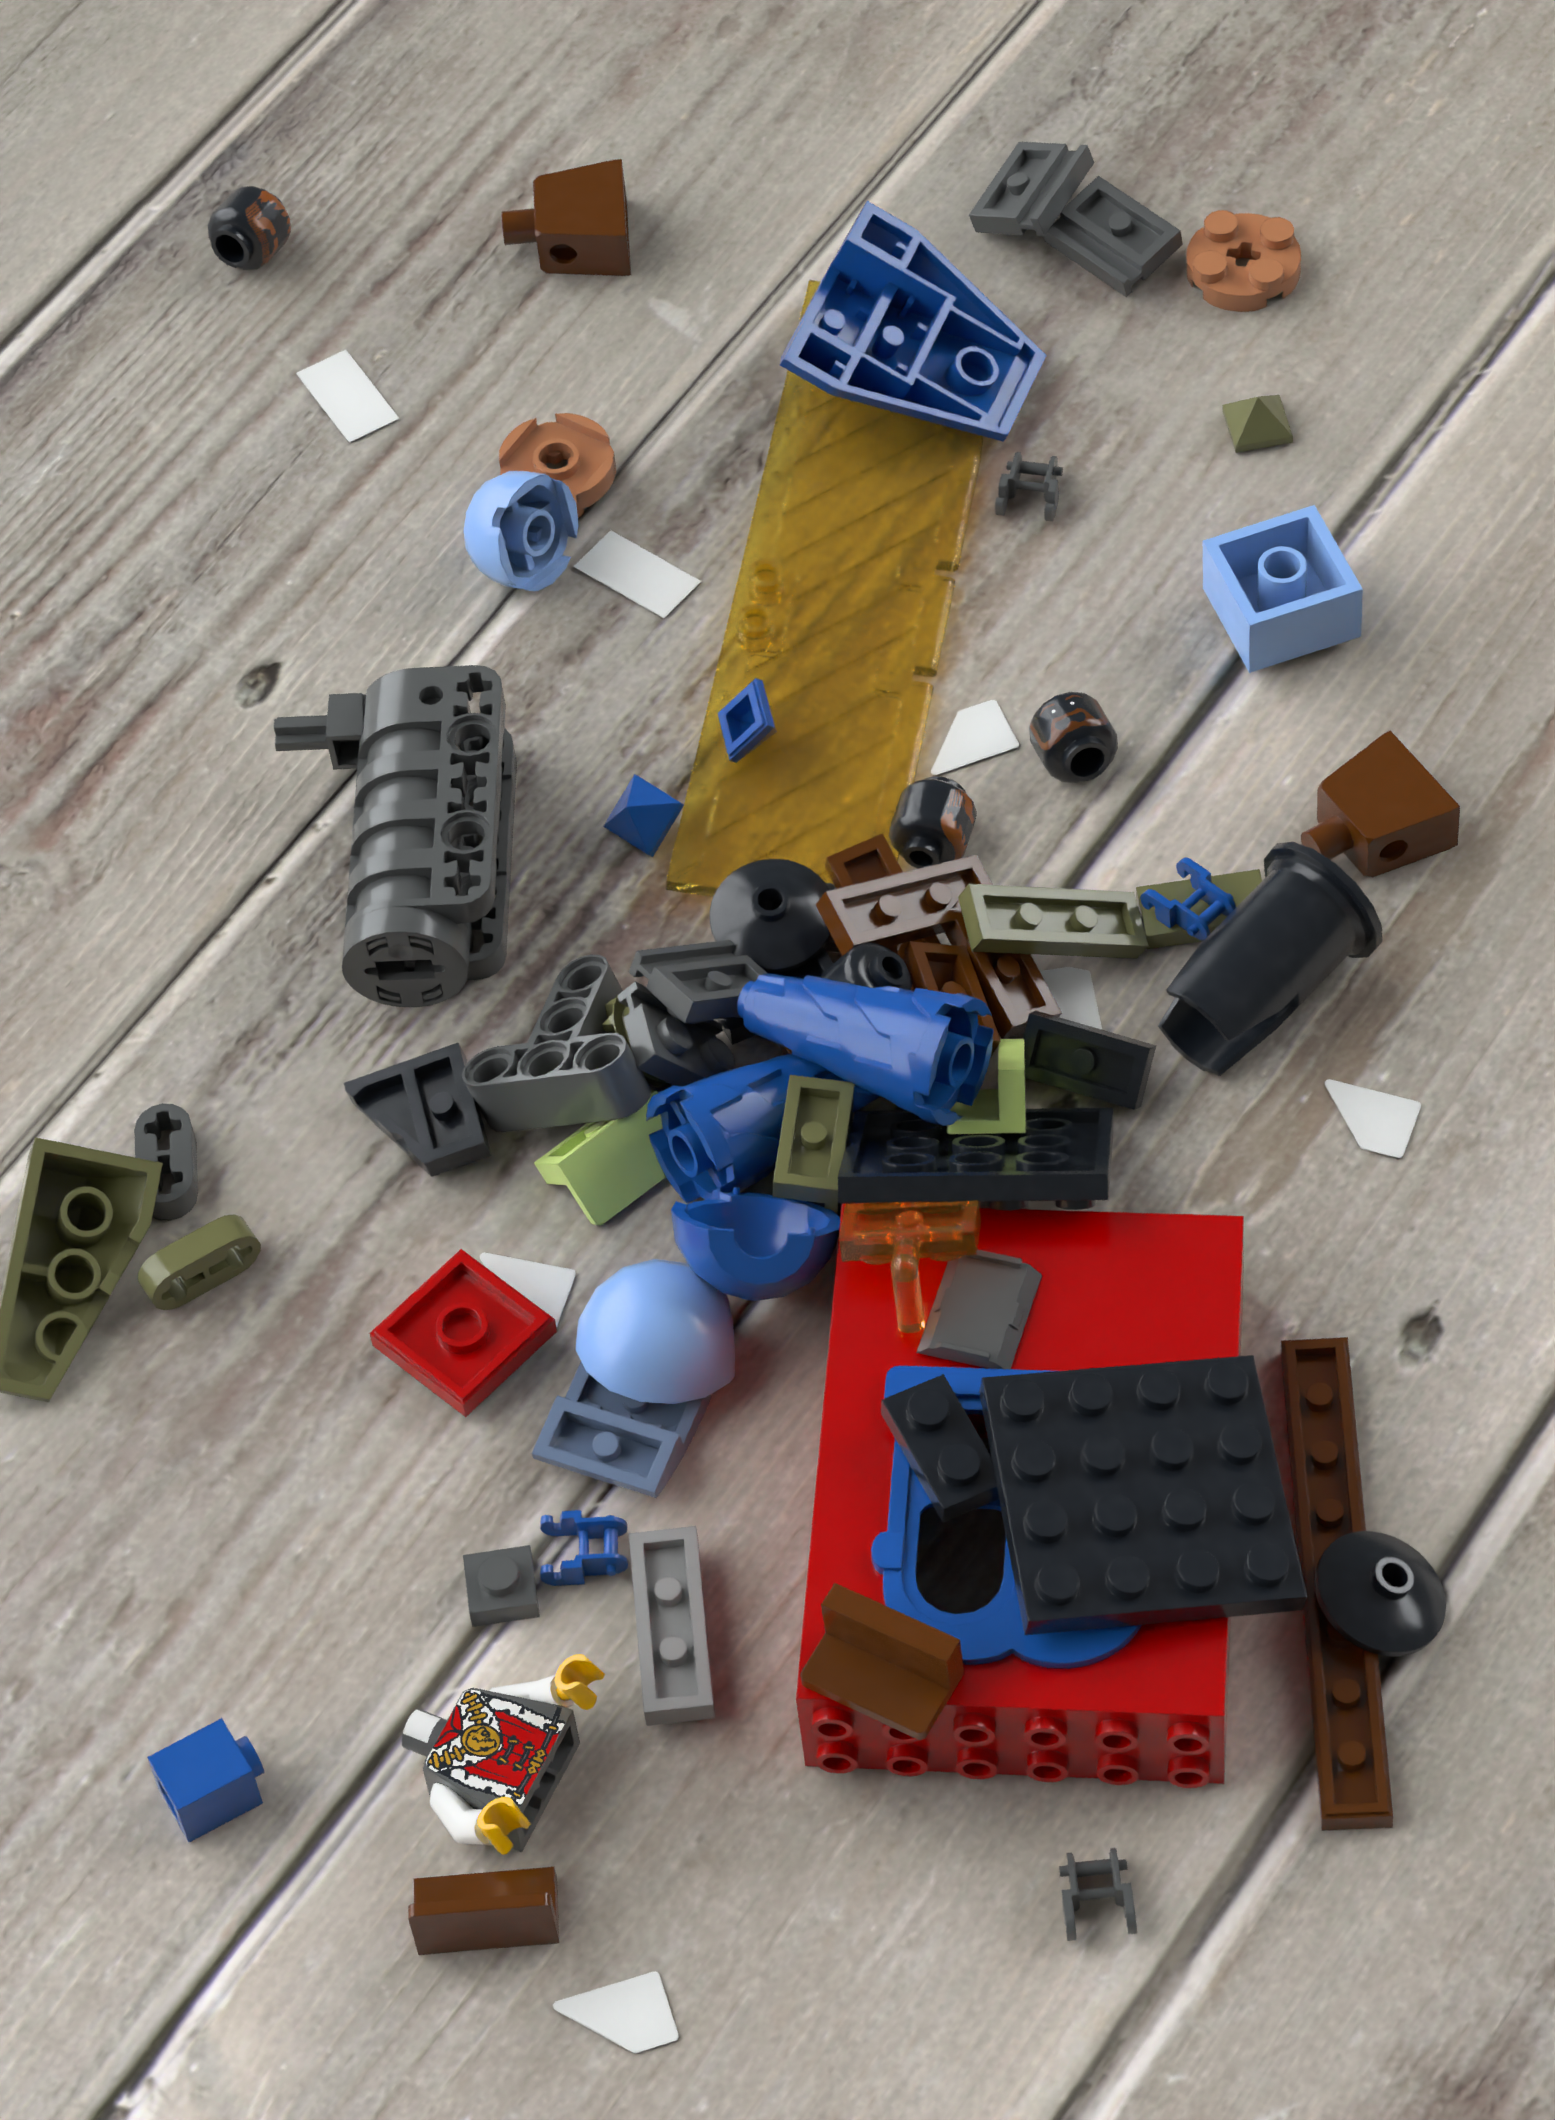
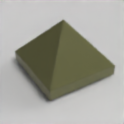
M1280 395L1258 396L1222 405L1224 418L1236 453L1293 443V435Z

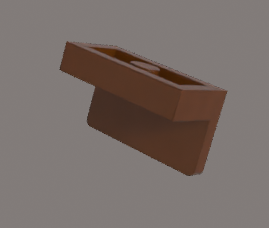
M834 1583L821 1604L825 1634L800 1673L802 1685L918 1740L925 1739L964 1675L960 1639Z
M555 1867L414 1878V1903L408 1906V1920L418 1955L560 1943L558 1887Z

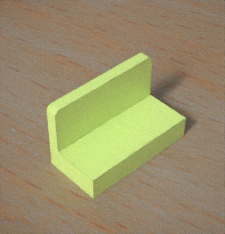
M1000 1039L1001 1042L998 1045V1089H980L972 1106L956 1102L950 1111L956 1112L957 1115L963 1117L955 1121L954 1124L947 1125L948 1134L1026 1133L1024 1039Z
M657 1090L651 1091V1097L658 1094ZM651 1097L640 1110L628 1117L586 1123L534 1162L547 1184L567 1185L584 1214L593 1225H603L666 1177L649 1138V1134L663 1129L660 1115L646 1121L647 1106Z

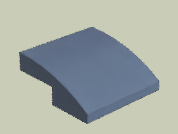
M580 1362L566 1396H556L531 1454L536 1460L657 1498L688 1449L712 1396L709 1395L705 1398L678 1404L639 1402L609 1391L590 1376L582 1362Z

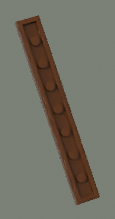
M1348 1337L1281 1341V1363L1297 1550L1307 1593L1303 1609L1321 1829L1322 1831L1393 1828V1808L1378 1654L1359 1648L1338 1633L1322 1612L1316 1597L1314 1584L1316 1566L1328 1546L1343 1535L1366 1531Z

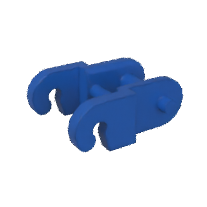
M1184 857L1176 864V869L1182 878L1187 877L1189 874L1191 875V885L1196 891L1181 904L1176 899L1169 901L1155 890L1148 889L1141 895L1140 900L1143 907L1147 910L1154 906L1156 919L1171 929L1177 924L1186 930L1190 936L1204 941L1210 935L1208 925L1220 914L1228 916L1236 908L1231 894L1224 892L1211 883V873L1192 859ZM1201 899L1210 906L1198 916L1190 908Z
M581 1510L562 1511L559 1523H554L553 1516L543 1515L541 1517L540 1529L544 1534L550 1536L577 1535L579 1538V1555H576L574 1560L562 1561L560 1572H553V1566L550 1564H545L541 1567L540 1579L545 1584L552 1586L585 1584V1576H614L628 1568L627 1558L618 1554V1537L624 1535L628 1529V1524L624 1519L613 1515L583 1518ZM589 1539H604V1553L589 1554Z

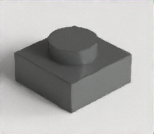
M530 1545L463 1555L472 1627L540 1617Z

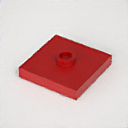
M460 1249L369 1334L373 1347L464 1417H467L557 1332L553 1317L464 1250Z

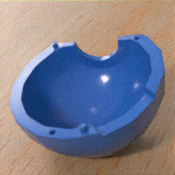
M734 1187L733 1192H720L719 1199L695 1201L689 1204L676 1201L671 1209L675 1243L690 1269L721 1293L750 1301L785 1297L812 1282L832 1257L839 1237L840 1217L834 1211L807 1201L776 1198L768 1194L742 1193L739 1187Z

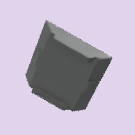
M962 1250L950 1255L916 1353L988 1369H1011L1042 1274L1029 1264L1022 1263L1020 1258L983 1250Z

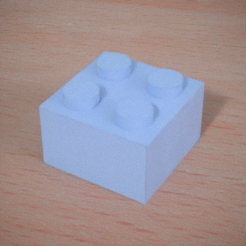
M1315 505L1203 540V590L1249 673L1361 637L1363 588Z

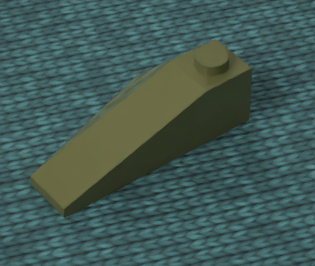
M37 1137L34 1138L27 1159L0 1300V1393L44 1402L50 1401L150 1228L163 1163Z

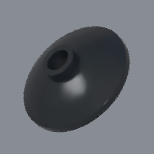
M763 859L748 863L732 872L720 884L713 896L709 917L714 940H731L735 944L733 954L736 956L748 955L767 973H778L798 968L816 957L831 937L815 905L822 895L830 890L817 873L794 861ZM768 901L782 902L780 907L775 910H765L760 907L761 904Z
M1375 1531L1353 1532L1343 1535L1332 1542L1318 1561L1314 1578L1318 1603L1330 1624L1352 1644L1378 1655L1405 1656L1425 1648L1440 1631L1446 1614V1599L1442 1584L1429 1562L1416 1549L1404 1541Z

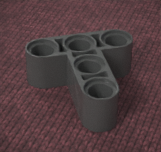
M593 954L579 957L561 970L527 1043L486 1049L476 1054L463 1068V1081L489 1127L494 1131L510 1132L616 1120L637 1112L651 1097L652 1089L643 1071L637 1068L636 1059L624 1036L618 1033H606L602 1026L608 1019L605 1005L623 991L605 957Z

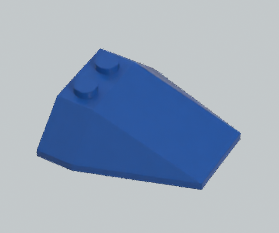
M866 201L824 274L781 356L780 366L830 395L1004 442L1047 355L917 229L871 202Z

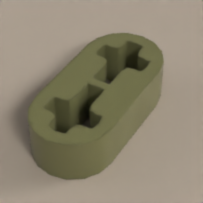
M235 1214L225 1215L151 1255L141 1265L138 1272V1282L156 1308L161 1310L175 1309L248 1269L257 1259L261 1251V1243L241 1216Z

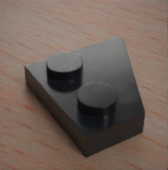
M458 1042L344 1083L345 1091L352 1103L431 1177L492 1156L480 1109L462 1078L463 1068L467 1064V1059Z

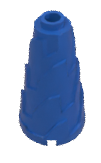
M766 973L759 975L756 981L747 982L738 998V1014L743 1018L744 1026L751 1033L790 1049L792 1055L824 1067L841 1079L855 1084L858 1088L888 1099L898 1107L914 1113L926 1122L947 1126L961 1119L963 1116L957 1115L956 1112L950 1111V1109L956 1102L972 1106L988 1070L994 1029L979 1025L977 1015L984 1017L986 1015L992 1016L985 1002L963 993L950 994L921 988L911 991L891 986L870 988L810 975L801 979Z
M791 1053L777 1056L761 1063L718 1073L686 1086H672L651 1097L648 1103L646 1121L660 1115L663 1128L649 1134V1138L665 1176L686 1203L700 1197L704 1200L719 1199L720 1192H733L734 1187H739L741 1192L767 1177L775 1169L790 1075L837 1081L845 1080L829 1072L824 1067ZM854 1086L853 1113L880 1096Z

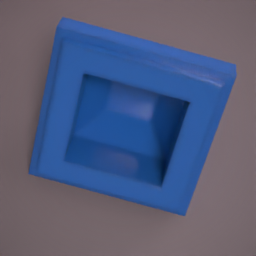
M755 678L718 712L729 761L737 763L777 732L765 687L760 679Z
M634 774L603 827L653 857L684 804Z

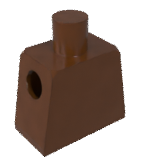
M622 159L540 175L533 181L534 208L502 211V229L505 245L537 242L540 268L545 273L608 276L631 275L628 207Z
M1390 730L1321 782L1317 788V821L1319 824L1302 832L1301 842L1302 845L1316 850L1330 860L1344 853L1363 876L1376 877L1457 846L1460 805Z

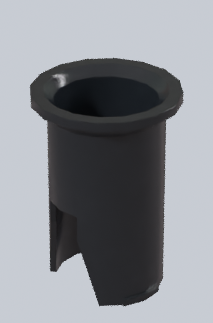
M1295 842L1277 843L1264 858L1266 878L1198 946L1166 989L1167 993L1175 998L1158 1027L1170 1041L1171 1045L1186 1060L1203 1071L1221 1076L1272 1034L1347 956L1351 958L1369 957L1382 943V924L1373 904L1358 884L1336 863L1310 847Z

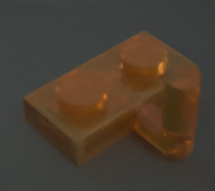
M979 1201L845 1204L839 1235L842 1262L863 1261L873 1265L891 1262L898 1329L901 1332L915 1333L925 1327L918 1270L920 1258L929 1257L936 1261H951L966 1255H977L981 1227Z

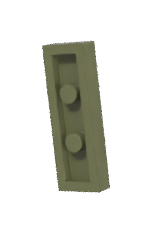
M968 884L958 896L972 952L1137 959L1148 947L1134 892Z

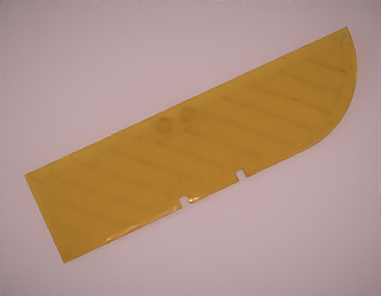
M809 279L800 320L821 281ZM787 370L666 878V890L713 897L720 884L732 872L748 863L763 859H785L800 863L817 873L825 883L833 884L825 869L826 857L882 833L897 861L899 860L900 854L894 849L889 839V829L901 792L909 784L915 782L934 690L933 685L930 683L913 680L914 675L925 677L937 675L956 581L952 577L936 575V570L955 572L959 569L981 463L983 436L830 395ZM757 678L763 681L777 732L735 763L729 761L718 712Z

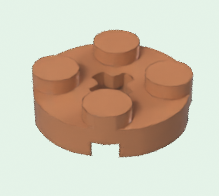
M1218 210L1206 216L1204 227L1193 235L1187 247V279L1192 287L1195 283L1203 291V299L1224 310L1249 312L1266 308L1267 299L1277 296L1282 291V299L1292 293L1300 279L1301 249L1294 236V226L1285 218H1270L1250 213L1233 214L1230 211ZM1236 259H1252L1248 261L1246 266L1236 265Z
M571 413L555 414L556 422H546L537 425V419L534 418L520 424L508 434L500 447V475L508 471H528L547 474L552 479L562 481L569 487L577 505L578 518L581 517L586 507L593 505L607 493L615 479V455L605 429L587 417ZM563 459L568 460V465L559 469H550L546 465V463L558 464Z

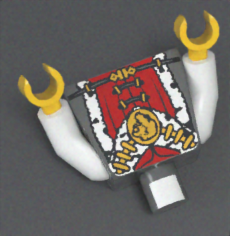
M576 1654L570 1656L559 1666L555 1675L537 1681L493 1687L489 1691L477 1688L467 1689L462 1692L448 1720L421 1709H416L411 1714L403 1731L402 1747L427 1757L424 1762L423 1773L430 1795V1805L455 1842L468 1845H493L502 1855L508 1854L511 1849L519 1852L524 1850L580 1745L574 1711L568 1707L576 1703L584 1710L593 1708L597 1701V1695L587 1686L593 1681L602 1680L605 1676L585 1655Z

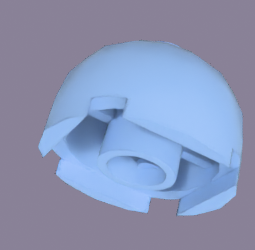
M508 471L486 481L474 494L465 517V547L474 565L492 581L511 588L539 591L553 584L566 569L571 558L563 555L568 537L577 538L579 527L577 505L569 487L560 480L552 479L547 474L528 471Z

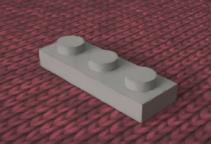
M696 1526L629 1533L646 1726L715 1718Z

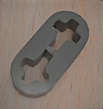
M162 1103L151 1106L142 1112L136 1121L134 1129L135 1158L163 1163L152 1217L158 1220L171 1221L181 1218L190 1212L197 1201V1142L189 1114L177 1105ZM173 1130L169 1136L170 1149L160 1150L158 1140L161 1138V1131ZM172 1173L175 1184H172L171 1193L160 1195L159 1192L163 1188V1174Z

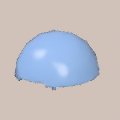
M652 1259L622 1267L595 1289L579 1317L576 1352L590 1376L609 1391L633 1400L648 1403L678 1404L705 1398L729 1384L735 1376V1341L728 1296L693 1272L687 1263Z

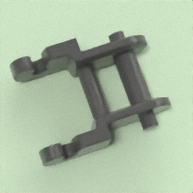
M1016 452L1013 462H1007V470H1011L1010 474H1001L998 486L999 498L997 497L995 502V514L1005 515L1008 500L1015 497L1017 489L1044 492V499L1047 502L1044 509L1045 521H1053L1059 501V488L1056 476H1062L1063 467H1057V456H1052L1049 464L1022 461L1021 452ZM1021 473L1046 476L1044 483L1019 480Z
M1110 1848V1859L1075 1862L1072 1852L1066 1853L1067 1866H1059L1060 1877L1069 1876L1070 1889L1062 1890L1067 1941L1077 1940L1074 1912L1079 1910L1080 1901L1115 1897V1904L1124 1907L1127 1934H1137L1131 1883L1121 1884L1120 1871L1127 1870L1126 1859L1118 1860L1116 1848ZM1112 1875L1113 1887L1078 1889L1077 1877Z

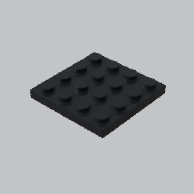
M1113 1108L1026 1109V1133L948 1134L947 1126L926 1122L907 1110L856 1111L838 1173V1203H854L856 1210L864 1212L887 1211L895 1207L894 1202H921V1207L929 1211H951L960 1208L961 1202L988 1201L989 1208L1002 1211L1024 1209L1028 1207V1201H1055L1056 1207L1066 1210L1092 1208L1096 1205V1200H1108L1113 1145Z
M1253 1355L982 1377L979 1394L1025 1635L1303 1611L1307 1593Z

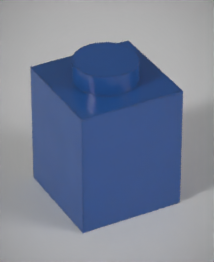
M222 1718L147 1757L158 1789L189 1843L263 1804L255 1780L256 1777L265 1773L262 1763L247 1736L235 1741Z

